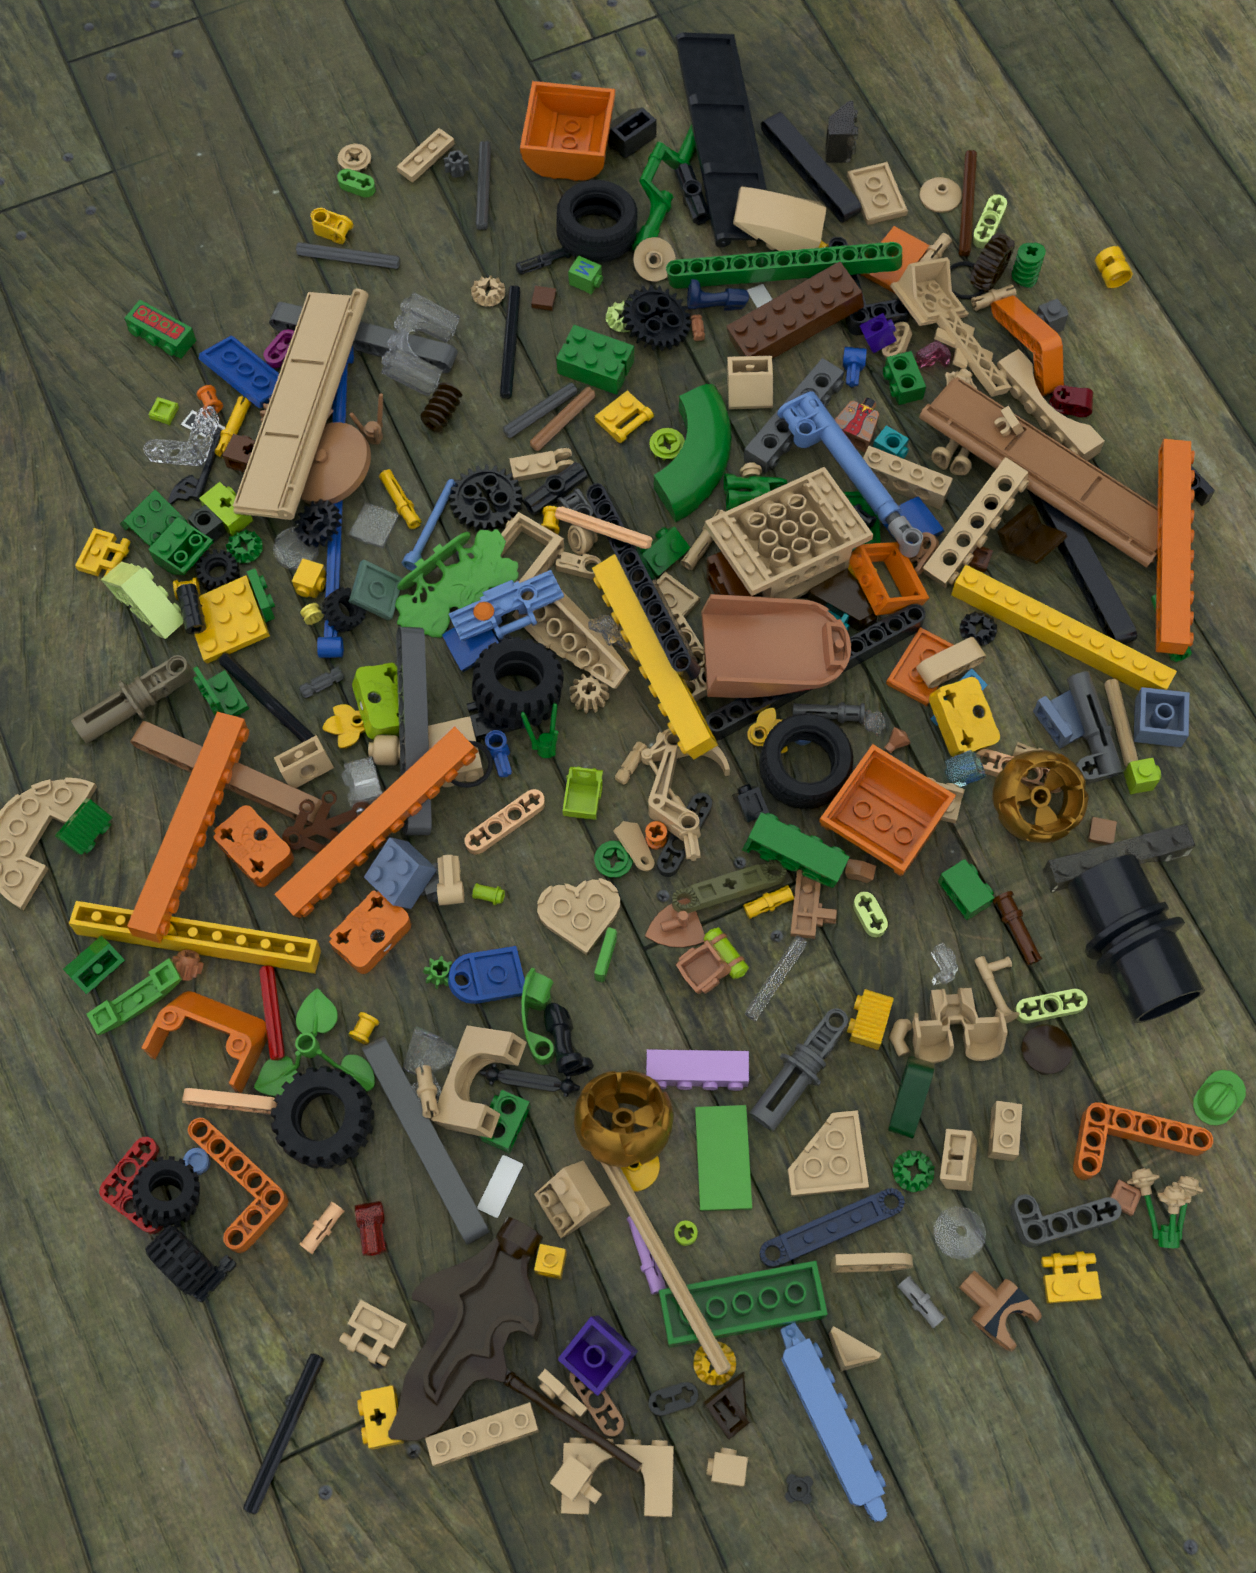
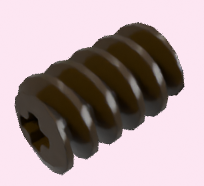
M440 383L437 390L433 393V397L428 401L429 404L425 406L424 411L420 414L423 424L436 433H442L444 431L443 427L448 424L447 420L452 418L451 413L456 411L455 406L460 404L458 398L463 396L461 391L452 384Z

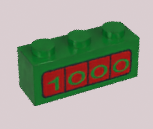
M139 300L124 318L128 326L127 329L133 336L142 337L150 345L162 348L170 356L175 355L182 359L197 341L192 327L142 300Z

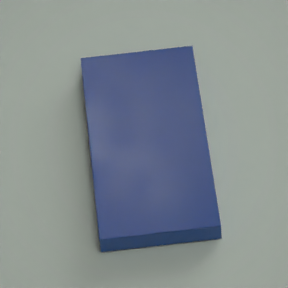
M231 335L199 353L200 361L259 409L263 407L264 403L268 404L270 402L269 398L272 396L279 373Z

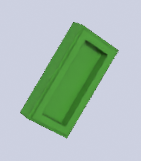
M607 928L594 972L595 981H605L617 941L616 929Z

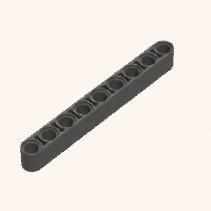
M278 302L269 320L270 326L278 331L287 329L295 331L303 307ZM360 322L353 342V350L441 373H449L458 354L457 349L450 344Z
M398 627L396 633L401 776L429 751L424 629L420 627ZM429 798L422 804V809L416 815H410L404 821V835H430L432 820L431 800Z
M383 1035L361 1047L466 1245L490 1233L429 1118L423 1117L422 1105L385 1036Z

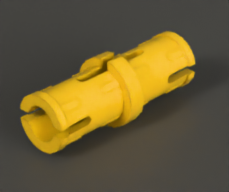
M786 885L777 891L762 894V897L744 904L743 907L748 918L751 919L763 912L774 911L775 907L794 900V896L790 887Z

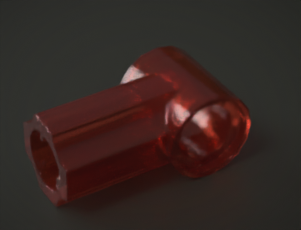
M382 1201L355 1205V1217L357 1227L360 1228L363 1256H375L386 1253L383 1232L385 1218Z

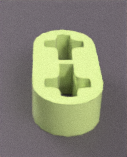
M869 892L857 894L853 902V908L864 930L871 937H881L887 929L888 922L876 898ZM861 899L865 902H870L868 906L870 912L864 906H859ZM871 917H873L876 923L881 922L880 930H877L876 927H870L872 925Z

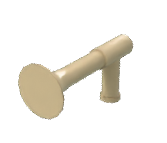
M985 956L976 958L974 960L989 989L996 1007L1004 1013L1006 1024L1015 1020L1020 1013L1013 1012L1008 1008L992 973L1012 967L1010 957L1007 956L1004 959L987 963Z

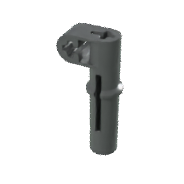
M1080 672L1068 677L1067 682L1085 732L1083 739L1088 741L1092 755L1085 756L1076 763L1084 775L1085 785L1113 778L1124 773L1111 736L1112 726L1107 724L1090 672ZM1094 764L1096 765V769H1093L1089 774L1087 771L1083 772L1082 768L1088 770Z

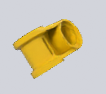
M316 208L311 212L313 232L316 235L332 240L337 244L345 242L346 234L354 226L348 217L328 211L325 208Z

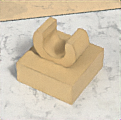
M1009 405L1001 410L1004 417L998 418L994 422L997 428L1006 424L1005 429L1000 431L1003 437L1008 436L1012 429L1016 436L1024 431Z

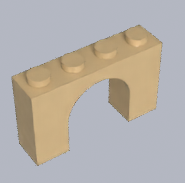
M466 1026L437 1103L439 1114L435 1117L432 1116L431 1121L447 1130L492 1138L500 1113L487 1105L471 1102L469 1095L471 1083L475 1075L488 1064L503 1063L518 1066L527 1042L512 1032Z
M570 1438V1443H564L563 1464L569 1455L576 1458L579 1454L592 1464L589 1470L593 1474L601 1463L614 1458L597 1445L586 1444V1438ZM626 1439L624 1440V1445L615 1444L643 1463L640 1471L645 1481L644 1516L672 1517L673 1446H668V1441L652 1440L651 1445H641V1440ZM592 1476L587 1481L589 1485H591ZM562 1493L561 1513L590 1515V1500L582 1493H579L576 1499L572 1501Z

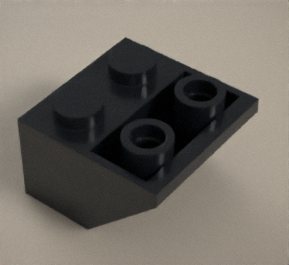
M643 107L629 109L611 122L608 143L621 156L627 158L656 138L657 120Z

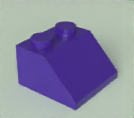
M598 1315L589 1318L557 1360L599 1396L622 1373L638 1350Z

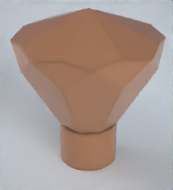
M894 727L889 743L884 748L891 754L896 748L907 746L911 742L905 731Z

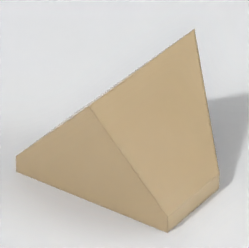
M832 1327L829 1337L840 1372L875 1362L880 1358L881 1353L838 1328Z

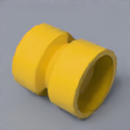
M1118 246L1104 249L1094 260L1108 288H1117L1124 285L1133 275L1128 262L1125 261L1126 259L1121 248Z

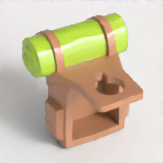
M719 927L709 930L703 938L704 944L697 949L694 947L689 949L679 957V962L676 964L684 979L697 994L708 993L720 984L719 980L728 974L732 979L741 978L749 969L743 956L739 955L727 939L728 936Z

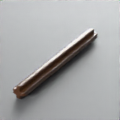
M975 150L966 151L964 163L959 255L966 257L970 255L972 243L977 152Z

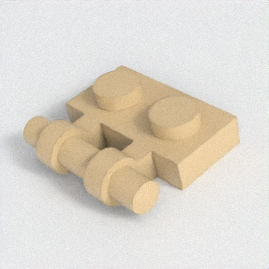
M360 1300L347 1323L356 1330L353 1336L344 1332L339 1342L346 1345L347 1350L353 1353L357 1351L368 1357L369 1362L373 1364L379 1363L386 1367L391 1357L382 1353L385 1345L395 1350L408 1325ZM364 1334L377 1340L374 1347L362 1342Z

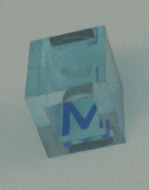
M972 750L945 760L947 779L959 787L986 777L980 755Z

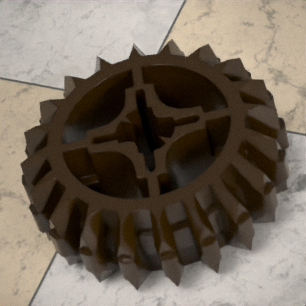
M999 232L989 239L977 258L970 277V282L975 288L986 292L993 289L1011 260L1015 241Z

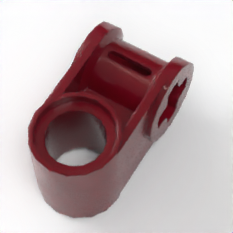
M1059 385L1054 389L1049 405L1060 414L1088 417L1092 414L1093 391L1089 388Z

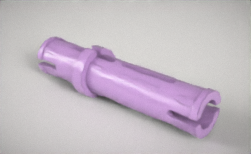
M629 1216L626 1219L642 1266H640L641 1271L645 1272L651 1295L658 1294L659 1290L667 1289L659 1267Z

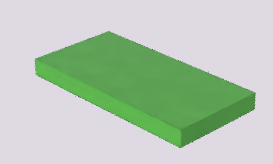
M746 1105L695 1107L700 1211L752 1210Z

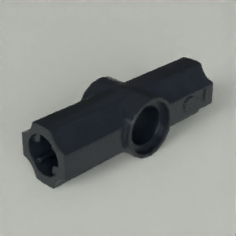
M687 163L680 164L678 168L674 169V175L683 196V204L687 207L693 223L697 225L705 224L710 219V215L702 194V185L697 181L692 165Z
M575 462L558 475L548 476L544 485L523 499V504L531 515L536 516L543 511L544 507L558 503L557 498L566 497L568 492L588 479V475L582 465Z

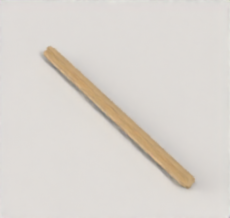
M601 1163L718 1375L728 1372L730 1370V1363L620 1167Z

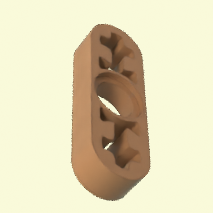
M570 1372L572 1386L602 1433L608 1437L618 1436L624 1428V1421L607 1392L604 1390L601 1393L605 1398L604 1405L601 1408L591 1407L589 1397L594 1392L588 1390L584 1396L581 1392L586 1390L584 1384L581 1381L576 1383L575 1379L577 1377ZM609 1405L613 1409L608 1411L609 1416L612 1419L617 1418L619 1420L616 1424L618 1429L614 1432L611 1428L605 1429L604 1426L607 1424V1421L603 1415L600 1419L596 1416V1414L604 1412Z

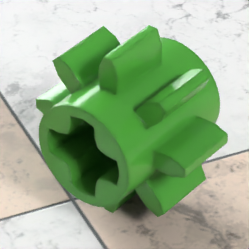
M440 956L439 960L436 961L430 958V967H424L423 971L424 974H429L426 983L432 982L435 984L436 989L442 984L449 986L447 977L452 961L447 963L443 960V956ZM440 969L442 975H437L436 970Z

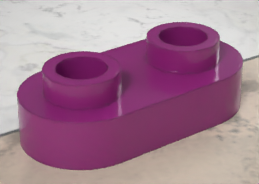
M293 330L281 331L265 349V362L272 368H279L283 365L289 348L287 343L291 342L294 334Z

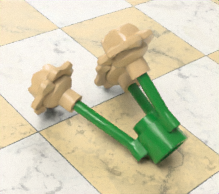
M1145 1168L1132 1172V1179L1128 1180L1127 1184H1133L1135 1187L1140 1188L1142 1196L1145 1197L1153 1229V1239H1158L1159 1247L1179 1248L1180 1240H1182V1229L1187 1204H1190L1192 1196L1203 1193V1189L1199 1187V1181L1193 1177L1181 1176L1178 1182H1173L1172 1186H1167L1163 1193H1158V1198L1168 1205V1212L1170 1213V1224H1161V1229H1159L1150 1196L1152 1194L1150 1186L1160 1177L1159 1175L1152 1174L1150 1169ZM1179 1213L1178 1223L1176 1225V1214Z

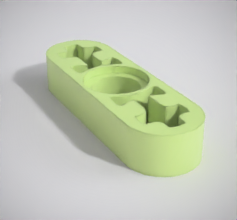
M1002 195L991 196L985 206L972 238V242L977 248L984 249L989 239H991L999 227L1007 206V200ZM998 204L996 212L993 211L994 206ZM988 218L993 219L995 224H986L984 220ZM983 231L987 232L986 237L984 239H980L983 234Z
M1070 989L1025 998L1018 1002L1014 1012L1020 1013L1016 1019L1024 1024L1080 1013L1085 1008L1087 996L1080 989ZM1072 996L1077 1000L1080 999L1081 1002L1077 1007L1074 1003H1069L1065 1005V1010H1063V1003L1070 1001ZM1047 1000L1054 1001L1058 1007L1057 1011L1048 1012L1044 1008V1002ZM1037 1002L1039 1003V1010L1032 1011L1029 1017H1027L1026 1013H1021L1024 1006L1027 1009H1034L1037 1006Z

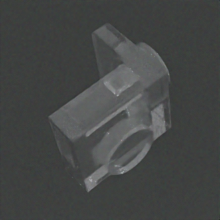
M942 942L935 946L931 953L941 969V972L935 974L932 979L934 986L939 983L945 985L954 980V975L959 968L955 962V954L949 947L946 948Z

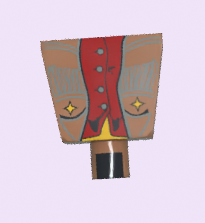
M865 398L862 404L850 401L835 419L855 448L866 453L868 446L871 445L879 419V412L874 410L876 402L871 398Z

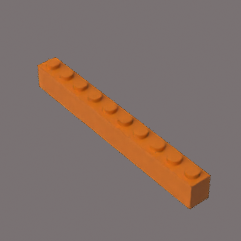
M1163 439L1158 451L1155 652L1184 655L1188 647L1192 646L1194 639L1193 632H1190V625H1192L1194 619V612L1190 611V605H1192L1194 599V591L1190 590V584L1193 583L1194 570H1191V564L1194 559V550H1191V543L1194 539V530L1191 529V523L1194 520V510L1191 509V504L1194 500V490H1191V484L1194 481L1195 471L1191 470V464H1193L1195 451L1191 450V441Z
M220 712L216 713L127 925L132 936L161 943L163 936L168 934L171 916L179 908L181 892H184L188 886L190 870H193L197 864L199 848H202L206 842L208 826H212L214 822L215 809L217 805L222 803L224 797L223 790L225 785L231 781L233 765L238 763L240 759L242 743H245L248 739L249 729L245 719Z
M454 726L274 895L293 916L298 918L308 916L314 910V905L320 899H326L338 882L343 883L351 875L350 871L355 866L359 867L369 858L367 855L371 851L381 848L386 843V837L392 832H398L404 826V821L410 815H416L428 798L431 800L440 792L439 788L445 782L449 783L454 780L458 775L457 771L461 767L471 764L475 760V754L478 753V750Z

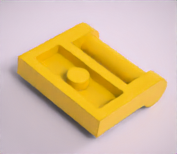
M628 390L595 415V421L619 443L625 441L626 436L645 421H650L654 418L652 410L645 407ZM636 413L639 414L635 419L629 422L622 429H617L626 421H628L631 417H633Z

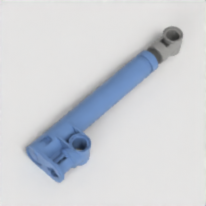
M807 392L781 406L777 415L788 423V428L794 435V443L798 447L807 448L822 441L874 513L878 515L882 524H888V530L899 543L900 553L906 557L916 556L923 541L922 532L913 528L905 516H900V507L895 503L889 492L815 392Z

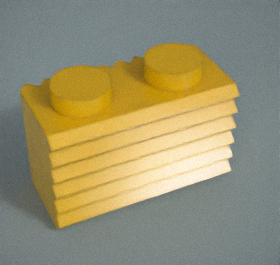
M864 989L862 996L857 995L853 1008L858 1010L856 1019H850L847 1033L851 1034L849 1041L879 1050L894 998Z

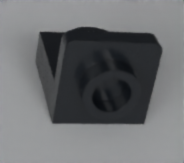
M743 785L737 788L738 793L732 795L733 799L737 800L744 820L747 823L757 819L761 812L764 814L769 813L758 786Z

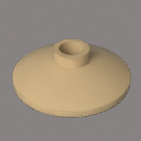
M936 177L929 179L920 189L922 204L933 212H950L957 208L961 202L962 192L960 187L948 178Z
M657 237L643 240L636 247L633 255V263L637 273L642 278L653 282L667 278L666 265L670 261L675 260V253L671 245L664 239ZM651 256L656 258L655 264L650 263L649 258Z

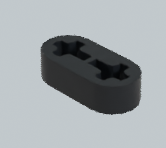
M682 1382L652 1393L649 1398V1409L654 1415L660 1417L690 1408L697 1402L698 1390L696 1386L689 1382ZM686 1387L688 1391H693L694 1393L690 1397L691 1402L686 1403L685 1399L675 1401L674 1396L682 1394V1388ZM657 1396H661L663 1400L672 1399L671 1403L665 1405L664 1411H660L659 1407H653Z

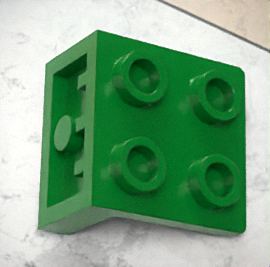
M154 490L119 525L125 530L131 528L151 547L177 517L185 522L187 520L160 493Z
M197 666L193 668L196 674L193 679L215 716L217 712L237 717L249 710L247 703L226 670L206 680Z

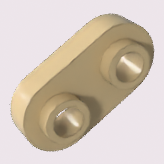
M906 322L894 324L897 330L894 332V336L897 341L882 349L885 359L886 357L906 352L912 336V331Z

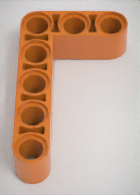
M1014 295L992 302L991 311L994 318L1033 353L1034 380L1042 396L1051 394L1057 386L1064 385L1063 345L1059 334Z
M1095 1102L1083 1112L1081 1117L1073 1171L1079 1179L1090 1180L1101 1170L1107 1134L1193 1156H1199L1206 1152L1213 1144V1136L1207 1129ZM1090 1112H1097L1101 1116V1122L1094 1121L1090 1116ZM1116 1118L1124 1119L1127 1127H1119L1116 1123ZM1142 1124H1147L1151 1127V1135L1146 1134L1142 1130ZM1168 1130H1172L1177 1134V1141H1173L1168 1137ZM1086 1136L1094 1137L1097 1141V1146H1090L1086 1141ZM1194 1136L1199 1137L1203 1141V1147H1198L1194 1143ZM1082 1161L1090 1162L1093 1171H1085L1082 1167Z
M196 1118L188 1126L189 1136L255 1197V1200L227 1228L223 1236L224 1243L229 1249L235 1253H243L255 1243L288 1206V1196L208 1120ZM201 1127H207V1133L203 1137H197V1131ZM220 1143H225V1150L220 1154H215L216 1146ZM237 1160H243L244 1165L242 1169L233 1171V1164ZM255 1177H262L261 1185L257 1188H251V1181ZM273 1194H280V1201L276 1205H269L270 1197ZM257 1213L262 1214L261 1222L257 1225H251L252 1216ZM243 1233V1241L239 1245H232L234 1235Z

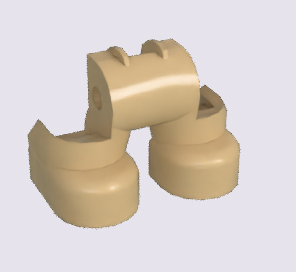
M958 988L957 994L946 995L945 989L931 990L930 1012L932 1020L919 1021L918 1013L914 1014L912 1028L914 1033L913 1048L916 1058L931 1063H939L951 1057L954 1043L952 1032L949 1029L950 1025L962 1024L964 1047L966 1056L969 1059L975 1061L990 1060L999 1056L1004 1050L1008 1033L1004 1013L997 1008L994 1017L978 1018L972 988Z

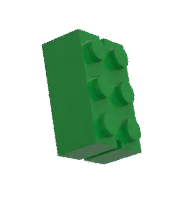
M573 325L566 339V344H563L556 358L557 374L618 395L625 381V376L628 375L634 363V345Z

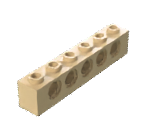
M1005 457L924 565L923 573L944 588H947L949 584L953 585L960 575L959 570L962 566L969 565L972 561L974 550L977 547L981 548L986 542L988 531L991 528L994 530L1002 519L1000 515L1003 511H1009L1015 502L1014 497L1018 491L1022 493L1029 483L1027 480L1028 471ZM1007 483L1011 486V489L1004 492L998 487L1001 484ZM988 502H995L998 506L994 510H988L985 505ZM975 520H980L984 525L976 529L971 526V523ZM965 538L970 541V544L966 547H961L957 542ZM947 557H954L956 563L948 566L944 563V560Z

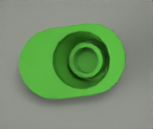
M1219 1070L1211 1074L1193 1099V1108L1199 1119L1208 1125L1216 1126L1224 1124L1231 1119L1246 1097V1088L1242 1079L1237 1074L1228 1070Z

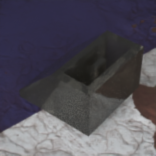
M848 101L828 118L825 143L826 163H851V156L856 153V141L854 140L858 139V127H855L854 124L857 123V110H854L853 101Z

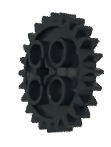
M652 285L649 286L648 290L642 286L640 291L635 289L633 295L629 294L625 301L624 309L621 313L624 316L622 323L627 324L625 327L626 331H632L629 337L636 336L637 344L643 341L644 348L649 344L652 347V351L655 350L656 346H659L661 351L664 350L665 346L671 350L673 345L678 347L680 342H684L690 331L689 327L692 321L689 320L691 313H686L688 306H682L683 299H675L677 293L670 295L668 288L663 292L661 286H658L657 290H654Z
M488 464L485 465L484 470H481L477 465L475 472L469 468V475L466 476L461 473V481H454L455 487H451L452 495H449L450 507L454 518L459 519L460 525L466 522V529L474 526L475 532H478L480 528H483V530H488V528L495 530L498 525L505 529L504 522L510 521L511 517H515L518 513L517 511L522 509V489L519 487L518 480H513L512 473L506 475L505 468L498 472L497 465L492 470H489ZM477 484H479V485L481 486L482 491H483V494L485 495V497H482L481 490H480V488L477 486ZM487 500L490 501L491 507H492V509H493L496 513H493V512L491 511L490 506H489V503L487 502Z

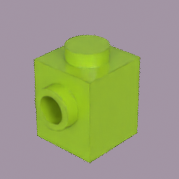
M1153 758L1129 762L1124 771L1129 793L1136 794L1154 790L1161 779V771L1159 766L1155 765Z

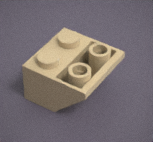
M772 356L727 358L729 409L773 408Z
M584 1160L564 1167L534 1194L560 1238L567 1236L591 1221L611 1205Z

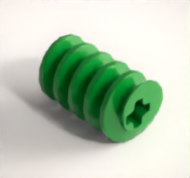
M1024 243L1018 248L1011 272V277L1017 284L1025 288H1032L1037 283L1046 252L1042 244Z

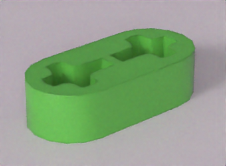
M343 169L337 175L339 186L345 191L362 197H370L376 191L374 179L368 175L352 169Z

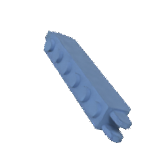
M792 1323L780 1330L786 1348L781 1361L850 1504L857 1507L864 1505L867 1514L870 1515L869 1518L874 1520V1522H881L888 1513L880 1497L885 1494L883 1487L886 1486L885 1481L879 1470L875 1472L870 1463L873 1457L866 1444L862 1446L857 1437L860 1434V1430L853 1418L849 1420L845 1412L848 1406L841 1393L836 1394L832 1385L835 1383V1379L828 1367L824 1369L820 1361L823 1355L816 1342L812 1344L810 1338L806 1339L797 1325Z

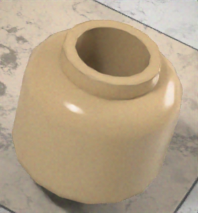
M377 735L374 738V742H369L368 755L373 757L376 765L396 766L400 760V740L398 736Z

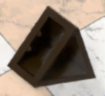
M744 1372L721 1387L704 1401L702 1405L728 1440L750 1423L747 1419Z

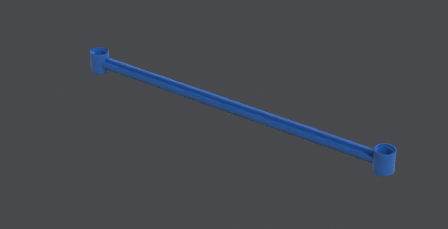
M353 345L333 401L332 423H346L348 364L354 363ZM343 500L334 504L340 510L338 513L341 515ZM342 526L336 528L339 532L338 535L333 534L331 536L333 541L328 540L326 597L340 588ZM326 620L324 623V637H318L317 640L318 657L341 658L344 654L343 638L338 637V631L334 630L333 625L330 627L328 625L329 621Z

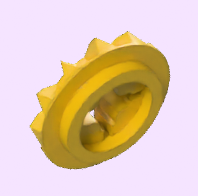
M718 1342L730 1363V1370L722 1375H718L715 1369L708 1373L710 1362L705 1358L707 1354L702 1346L695 1353L693 1361L695 1373L706 1384L722 1385L729 1381L735 1372L736 1358L734 1352L727 1344Z

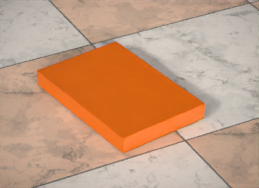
M893 226L881 243L897 242L902 246L903 263L901 268L892 272L860 275L895 293L890 285L893 282H899L908 265L919 262L926 254V249L930 245Z
M920 627L887 679L886 685L927 706L930 694L936 691L940 685L928 688L916 667L925 659L953 646V644Z

